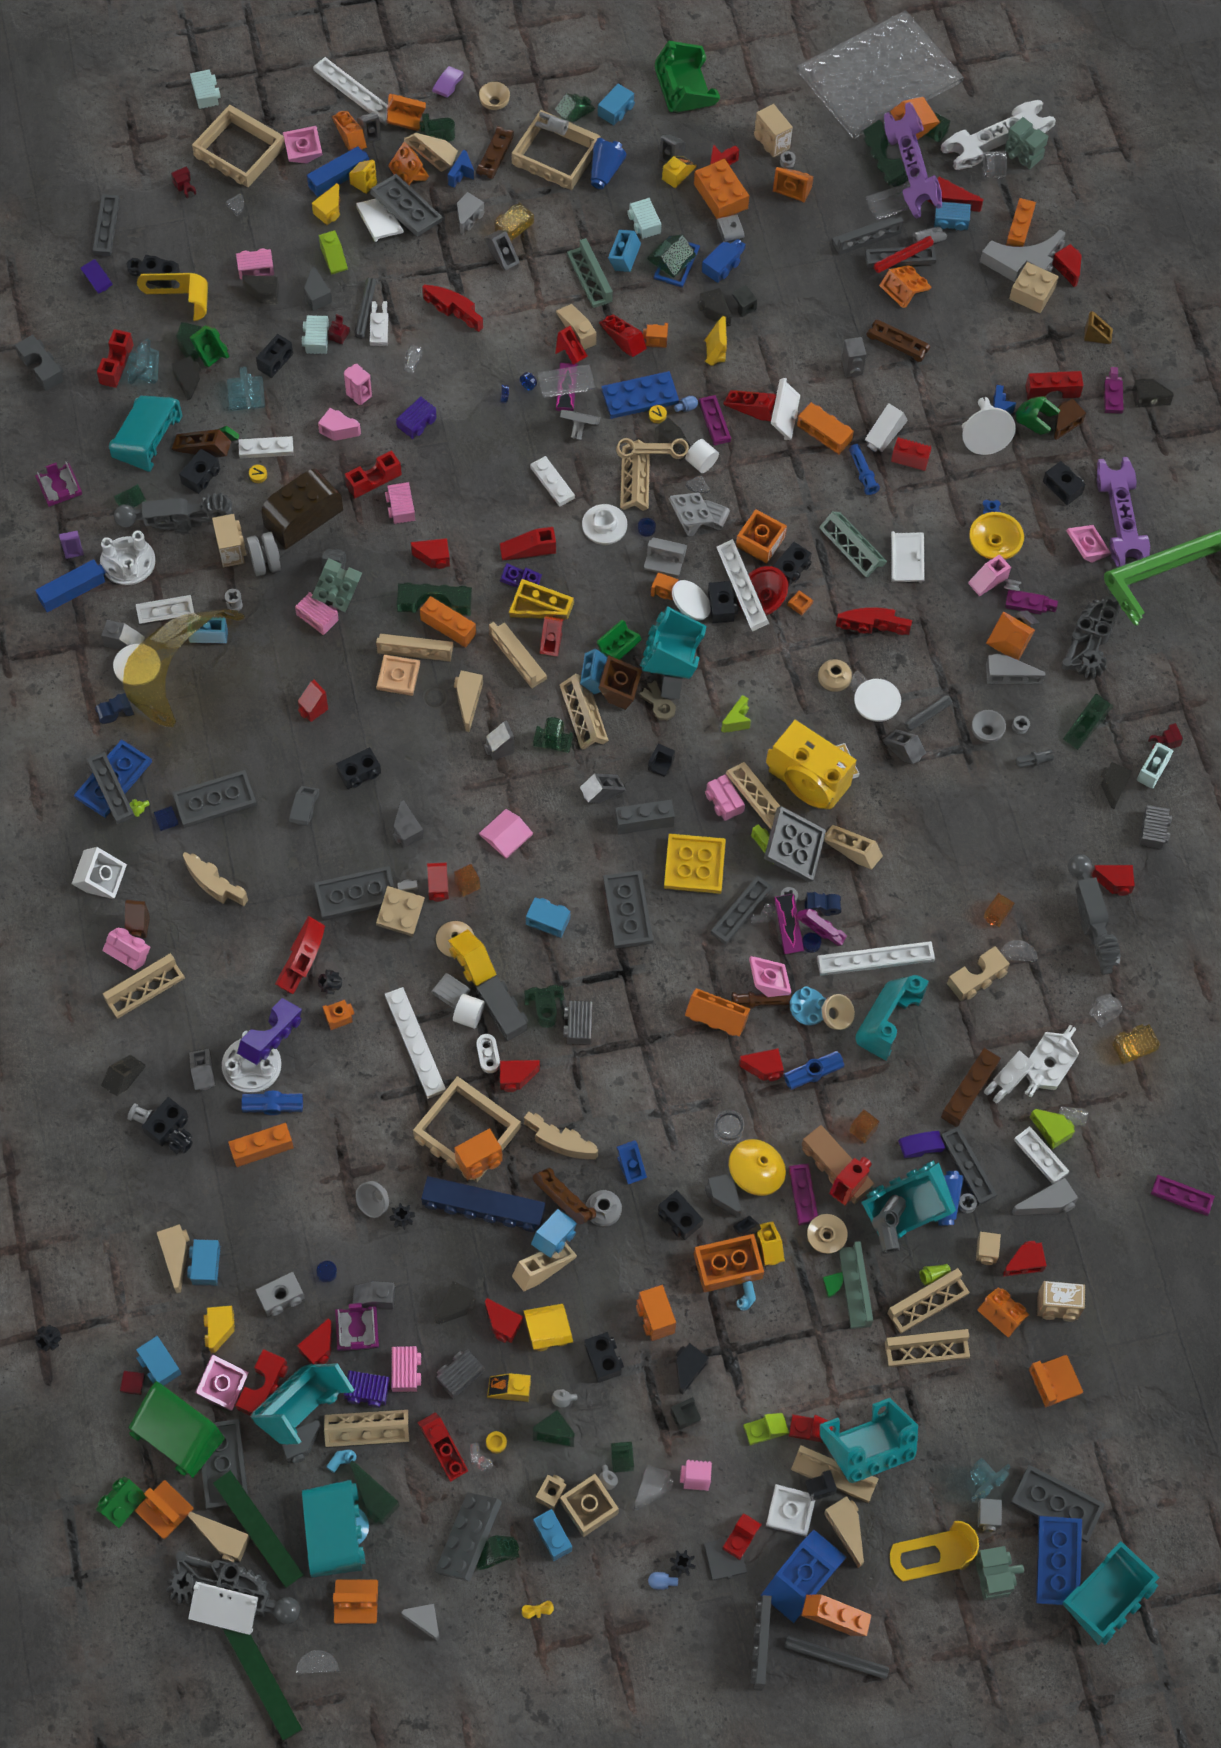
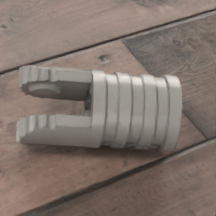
M543 112L539 113V116L548 120V123L536 122V127L556 132L562 136L566 134L569 125L567 120L559 119Z
M941 227L913 232L914 243L927 236L932 237L934 240L933 244L947 239L946 233L942 231Z

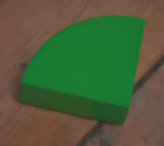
M224 426L219 428L231 441L239 439V434L230 427Z
M843 1272L823 1277L822 1280L828 1298L836 1295L843 1283Z

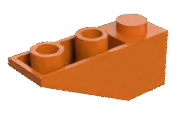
M340 111L332 116L349 151L357 146L361 150L367 148L363 129L348 111Z

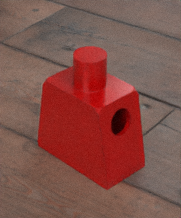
M862 1157L860 1160L853 1158L836 1177L829 1194L846 1206L866 1181L870 1172L869 1168L872 1165L871 1161L866 1157Z

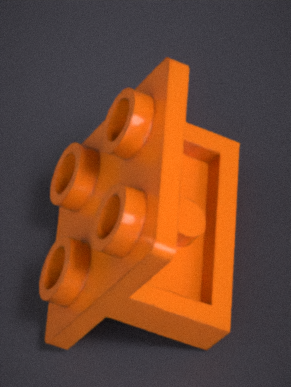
M389 94L386 122L419 131L420 118L426 108V103L400 95Z
M404 141L388 167L394 175L397 174L409 186L413 180L426 181L429 175L423 168V163L413 148Z
M999 1287L985 1298V1301L977 1310L1008 1338L1022 1321L1029 1316V1313L1026 1312V1308L1022 1304L1016 1303L1006 1290Z
M164 1480L154 1491L149 1488L144 1493L146 1499L135 1509V1512L162 1539H166L194 1508Z
M336 1580L335 1593H333L334 1623L376 1624L378 1580Z

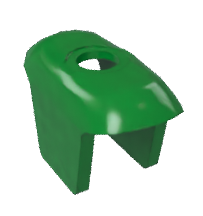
M1044 396L1035 397L1023 402L1019 406L1015 419L1018 424H1022L1042 435L1050 432L1051 427L1037 417L1038 412L1040 411L1051 417L1059 414L1060 409Z

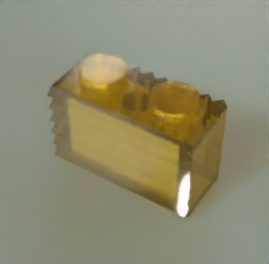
M518 202V204L512 205L503 216L499 215L496 218L495 231H507L510 241H512L534 224V214Z
M1143 1024L1138 1025L1130 1033L1122 1032L1115 1036L1112 1046L1123 1065L1159 1049L1161 1044L1150 1024L1147 1026H1143Z

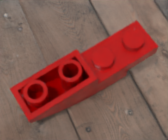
M434 285L422 286L424 300L434 305L440 313H444L447 316L454 313L457 318L465 321L470 328H474L478 332L483 329V317L475 312V303L443 287Z
M859 608L839 613L836 626L845 630H856L860 633L872 634V629L877 628L880 631H891L899 635H909L912 620L894 616L896 610Z
M310 916L307 917L290 949L292 953L275 983L276 986L290 994H294L302 977L306 978L322 941L325 925Z

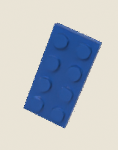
M670 371L601 386L610 419L649 411L655 405L667 407L679 404V398Z
M122 739L107 756L124 794L127 793L152 763L150 757ZM92 773L74 796L75 799L106 818L111 810Z
M1039 1516L1036 1603L1062 1605L1064 1600L1078 1586L1080 1587L1082 1519Z

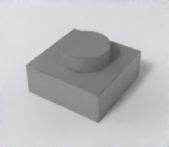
M407 879L397 883L399 890L418 895L417 880Z

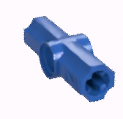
M835 1051L819 1059H811L807 1064L788 1071L783 1076L788 1088L793 1090L806 1083L817 1082L821 1077L844 1068L845 1065L840 1053ZM816 1068L819 1072L812 1073L809 1069Z
M266 1091L264 1094H242V1112H263L266 1115H279L281 1112L303 1111V1094H282L279 1091Z

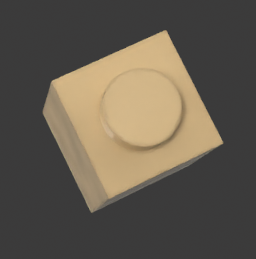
M980 1232L977 1240L976 1261H981L984 1265H992L997 1262L1001 1234Z

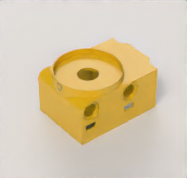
M794 720L773 745V749L768 750L766 764L769 766V772L785 782L788 788L803 802L816 808L832 809L851 786L857 760L797 720ZM808 741L815 745V747L811 749L805 744ZM840 762L847 767L843 770L837 764Z

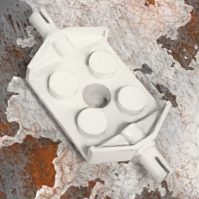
M1072 1025L1068 1026L1064 1034L1045 1032L1029 1057L1035 1064L1026 1074L1030 1081V1086L1025 1091V1094H1029V1097H1032L1039 1088L1056 1090L1078 1057L1079 1052L1071 1040V1036L1076 1031L1075 1027L1071 1030ZM1050 1059L1054 1062L1055 1066L1047 1067L1044 1061Z

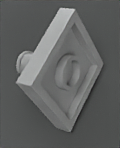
M561 410L560 417L574 421L571 438L582 440L584 424L598 425L601 418L569 410Z

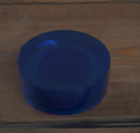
M525 372L520 376V382L527 390L531 391L537 386V380L531 373Z
M501 385L500 402L507 403L509 386Z
M643 518L639 521L638 532L642 536L649 537L655 533L656 523L654 520Z
M807 933L802 939L803 948L809 953L817 952L821 947V938L816 933Z
M323 1261L317 1266V1276L321 1281L331 1282L336 1278L337 1268L333 1262Z

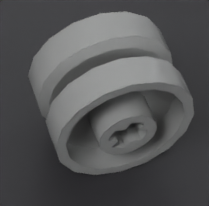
M272 532L262 534V546H260L258 537L255 535L246 537L256 577L266 574L265 563L268 564L269 570L272 573L281 571L280 555Z

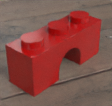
M114 329L108 342V358H102L97 375L100 384L117 388L133 348V340L130 332Z
M1081 371L1029 373L1025 386L1027 399L1029 400L1035 397H1046L1048 393L1053 391H1061L1062 398H1080L1084 385Z
M391 450L377 457L376 464L370 470L363 471L361 466L345 473L346 487L355 499L401 476V463Z
M264 1349L254 1367L257 1374L265 1377L264 1385L257 1390L244 1387L235 1405L238 1411L249 1416L279 1388L277 1384L280 1378H284L288 1371L285 1358Z

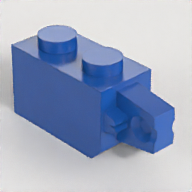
M739 239L731 244L722 242L702 262V273L717 283L722 278L725 279L729 272L739 265L741 261L740 255L745 250L746 244Z

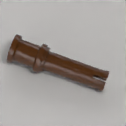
M749 991L748 994H736V992L731 994V1002L750 1009L763 1005H790L791 994L767 997L765 994H754L752 991Z

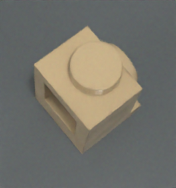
M547 1475L536 1495V1502L555 1511L560 1497L566 1489L564 1480L557 1475H553V1477ZM554 1489L556 1494L551 1496L548 1494V1491Z

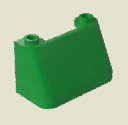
M668 41L655 61V71L670 112L678 113L714 106L719 101L720 95L717 89L711 88L708 91L701 71V67L706 61L703 46Z
M157 1381L150 1387L128 1427L130 1430L129 1435L136 1441L140 1439L146 1440L177 1465L176 1471L184 1477L188 1474L192 1478L225 1439L213 1422Z

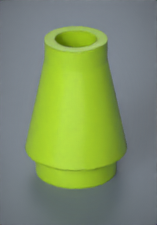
M948 1264L924 1266L919 1271V1276L923 1285L926 1286L949 1274L951 1269Z

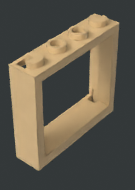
M229 105L192 144L194 156L198 160L206 162L211 168H216L225 176L233 178L237 183L249 187L285 148V140L283 135ZM231 122L271 145L246 173L206 150Z
M538 113L513 150L512 164L547 181H552L563 188L572 190L591 162L594 144L597 138H601V136L569 122L567 132L563 137L589 149L571 176L524 156L541 128L535 126V123H548V120L541 118Z
M457 1076L414 1128L413 1135L414 1139L419 1142V1145H426L434 1156L438 1158L441 1156L446 1160L448 1166L461 1171L455 1160V1153L424 1131L456 1091L507 1127V1130L498 1140L502 1151L520 1130L521 1121ZM487 1170L476 1179L471 1178L470 1180H474L477 1183Z

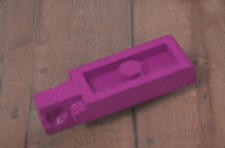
M1111 367L1109 376L1105 378V413H1123L1122 377H1118V367Z
M1008 589L1005 608L1029 611L1030 613L1041 615V613H1046L1047 611L1056 612L1058 601L1049 599L1045 595Z
M801 910L796 916L798 920L822 938H828L837 946L843 945L847 935L842 930L834 928L831 922L818 916L815 910Z

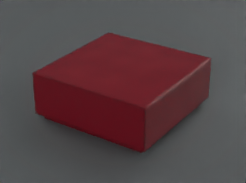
M124 1371L120 1392L141 1395L145 1374Z

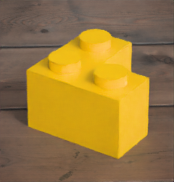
M468 929L448 940L451 947L449 952L454 959L457 958L462 967L464 966L465 971L463 974L468 982L472 981L478 986L497 975L484 944Z

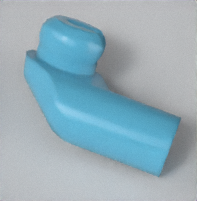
M752 1281L742 1284L744 1295L736 1302L740 1310L749 1309L756 1300Z
M352 1450L337 1451L326 1468L335 1473L340 1464L353 1463L357 1457L356 1453Z

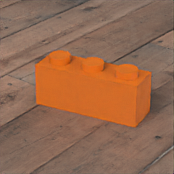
M1019 198L1006 246L1024 247L1036 202Z
M812 402L798 416L797 426L837 454H840L852 441L854 431L848 425H844L835 416L829 415L820 406Z
M430 596L420 608L421 621L465 648L475 637L476 624L433 597Z
M696 988L691 995L685 1016L693 1021L708 1024L711 1028L724 1030L729 1035L740 1037L751 1009Z
M286 1123L228 1142L236 1167L294 1148Z
M822 1594L806 1595L802 1611L803 1617L850 1636H867L871 1614Z

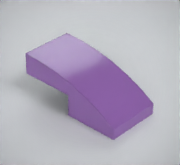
M448 66L437 80L432 92L448 98L455 91V85L463 78L464 72Z

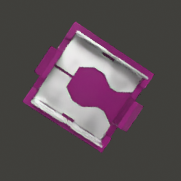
M67 462L59 469L57 463L45 466L46 474L38 473V475H35L48 507L82 495V490L73 470Z
M362 1303L349 1304V1309L347 1310L335 1309L338 1351L379 1348L376 1306L362 1308Z

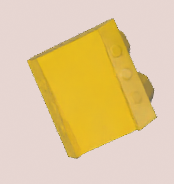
M725 316L720 318L704 340L707 346V359L705 362L711 366L726 360L727 336Z
M563 1304L523 1310L533 1349L545 1351L551 1346H564L568 1343H573Z

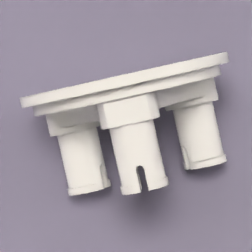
M985 397V401L983 398H980L978 405L981 410L973 414L962 424V437L964 444L970 451L976 454L988 455L1004 449L1011 442L1015 434V422L1007 411L991 406L987 397Z
M135 531L132 537H121L113 541L110 538L102 540L103 552L100 557V564L105 570L106 574L104 575L110 581L120 585H133L145 580L152 573L155 566V554L152 547L145 541L144 534L141 531Z
M248 1031L243 1032L242 1038L248 1033ZM239 1039L229 1046L223 1056L222 1072L224 1078L231 1087L244 1093H257L269 1088L277 1080L281 1071V1058L278 1050L272 1049L266 1060H262L258 1065H255L237 1054L241 1040Z

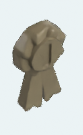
M656 681L648 683L647 687L650 691L644 688L639 696L654 705L653 714L659 720H670L675 716V704L671 700L661 697Z

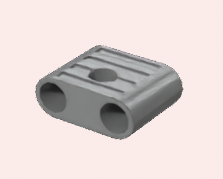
M737 214L717 219V226L723 242L744 238V231Z
M704 500L714 521L703 525L721 530L729 515V508Z
M445 973L431 992L437 998L456 1009L461 995H468L470 989L451 975Z

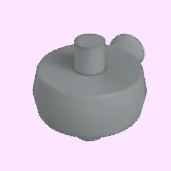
M564 1389L556 1390L552 1395L553 1404L560 1408L567 1407L571 1401L577 1400V1394H570Z
M603 1465L601 1467L603 1472L600 1473L598 1478L606 1490H612L618 1483L617 1476L609 1471L607 1465Z

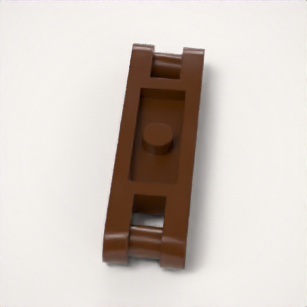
M497 126L488 149L477 167L476 174L486 175L490 179L494 178L513 139V130L509 129L507 131L503 127Z
M875 320L872 328L866 333L868 338L876 339L910 355L918 362H922L925 357L924 354L930 349L928 343L880 320Z
M546 1168L542 1172H537L533 1175L535 1184L576 1223L581 1225L596 1217L595 1209L592 1207L588 1208L574 1195L563 1182L555 1177L554 1171L551 1168Z

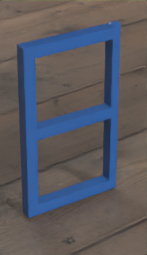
M671 237L653 278L683 288L700 245ZM672 243L695 249L689 263L667 257ZM664 261L686 267L681 282L659 275Z

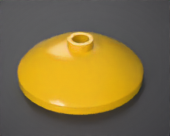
M989 512L979 516L973 522L969 538L972 547L981 556L992 560L1000 554L1005 560L1013 557L1020 551L1024 542V532L1019 522L1012 516L1001 512Z
M748 1139L737 1144L730 1153L729 1170L737 1185L746 1192L757 1196H766L776 1192L783 1184L786 1175L785 1164L781 1155L770 1144L757 1139Z

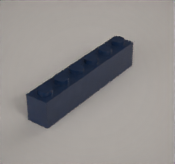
M427 1176L421 1198L422 1205H425V1208L430 1210L438 1208L443 1209L449 1214H464L465 1217L470 1219L478 1217L483 1218L488 1223L501 1222L503 1225L511 1228L519 1226L528 1232H535V1230L537 1231L541 1227L545 1212V1202Z

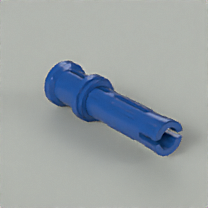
M854 444L850 446L849 452L859 471V480L865 487V494H875L879 491L880 486L874 479V472L867 465L860 445Z

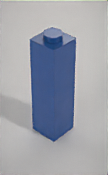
M357 146L307 174L308 186L318 197L336 183L342 184L350 179L349 173L359 162L369 160L367 153Z
M93 559L35 591L38 600L46 612H49L104 583V574L106 573L102 565H97Z

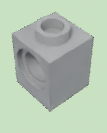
M980 1499L978 1502L977 1528H983L984 1532H996V1529L998 1530L1001 1527L1002 1500Z

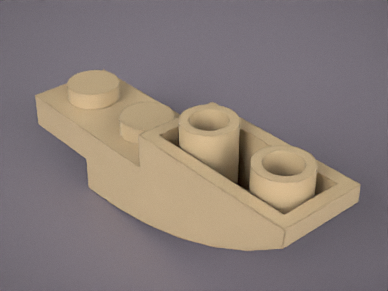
M184 852L183 858L188 871L204 891L223 904L229 898L245 906L248 898L246 891L242 887H235L229 884V881L225 878H219L218 869L214 864L210 862L205 863L197 855H190Z
M528 1112L524 1117V1124L536 1132L535 1141L542 1146L573 1158L596 1159L598 1157L597 1146L591 1141L586 1142L580 1138L581 1135L572 1129L570 1131L565 1128L560 1133L556 1126L552 1124L549 1126L536 1113L533 1115Z

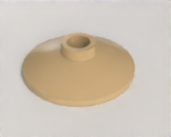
M451 921L444 924L436 935L438 949L444 955L452 957L449 952L451 947L448 940L452 939V935H459L467 929L474 935L472 929L460 921Z
M831 1214L815 1217L807 1229V1238L810 1245L815 1250L825 1254L835 1253L842 1249L848 1237L844 1222ZM828 1233L830 1238L825 1239L823 1234Z

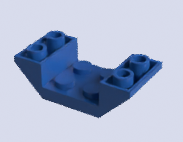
M813 1530L776 1573L761 1596H771V1605L791 1622L795 1623L802 1614L806 1595H816L847 1557L818 1532Z

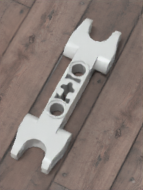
M1041 100L1025 102L1014 108L1012 111L1013 117L989 126L975 134L970 135L967 130L955 133L942 143L941 151L943 153L956 152L960 154L954 160L953 167L955 170L970 168L983 161L985 152L1006 144V141L1009 140V128L1022 117L1031 122L1034 129L1037 130L1039 128L1044 133L1055 125L1056 120L1051 116L1042 118L1036 115L1042 110L1043 102Z

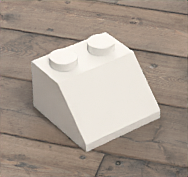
M98 847L86 849L83 851L72 884L86 893L115 899L127 864Z

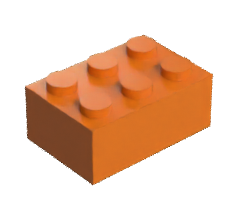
M725 159L695 171L694 185L716 219L731 216L748 209L749 194Z
M754 1234L694 1248V1258L703 1292L763 1279L764 1269Z

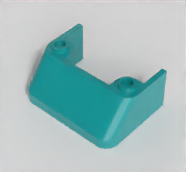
M337 1363L305 1365L298 1369L254 1410L251 1418L256 1425L278 1443L286 1445L299 1444L301 1440L297 1435L298 1431L295 1427L319 1404H331L338 1399L340 1393H352L354 1388Z

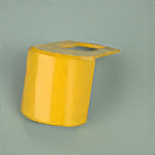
M195 273L141 274L137 278V286L145 294L189 293L188 301L194 303L193 321L200 320L207 314L208 282L201 275ZM152 280H176L180 286L179 288L149 289L146 286V282Z
M954 1521L950 1531L893 1544L890 1551V1565L895 1575L903 1582L956 1569L963 1570L969 1566L977 1555L979 1539L975 1530L969 1524L963 1521ZM934 1545L940 1552L941 1558L937 1563L907 1570L901 1563V1554L904 1552Z

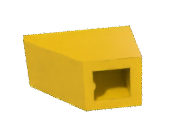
M374 160L359 162L349 173L350 184L365 194L377 184Z
M232 1306L207 1308V1314L204 1315V1327H208V1335H205V1347H209L211 1353H215L235 1331L234 1310Z

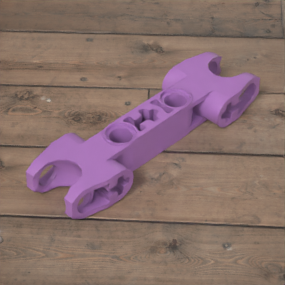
M908 102L905 104V115L901 120L895 121L893 116L887 112L884 114L885 132L890 144H899L910 187L903 189V195L913 216L917 219L921 217V205L926 200L931 199L937 209L942 207V191L936 176L933 175L929 178L927 176L916 134L923 131V125L914 106Z
M1122 457L1121 469L1117 471L1108 468L1104 459H1098L1096 480L1098 491L1109 493L1117 537L1110 538L1111 557L1116 567L1125 565V558L1134 557L1139 560L1150 556V542L1147 535L1138 536L1129 493V490L1136 489V475L1129 458Z

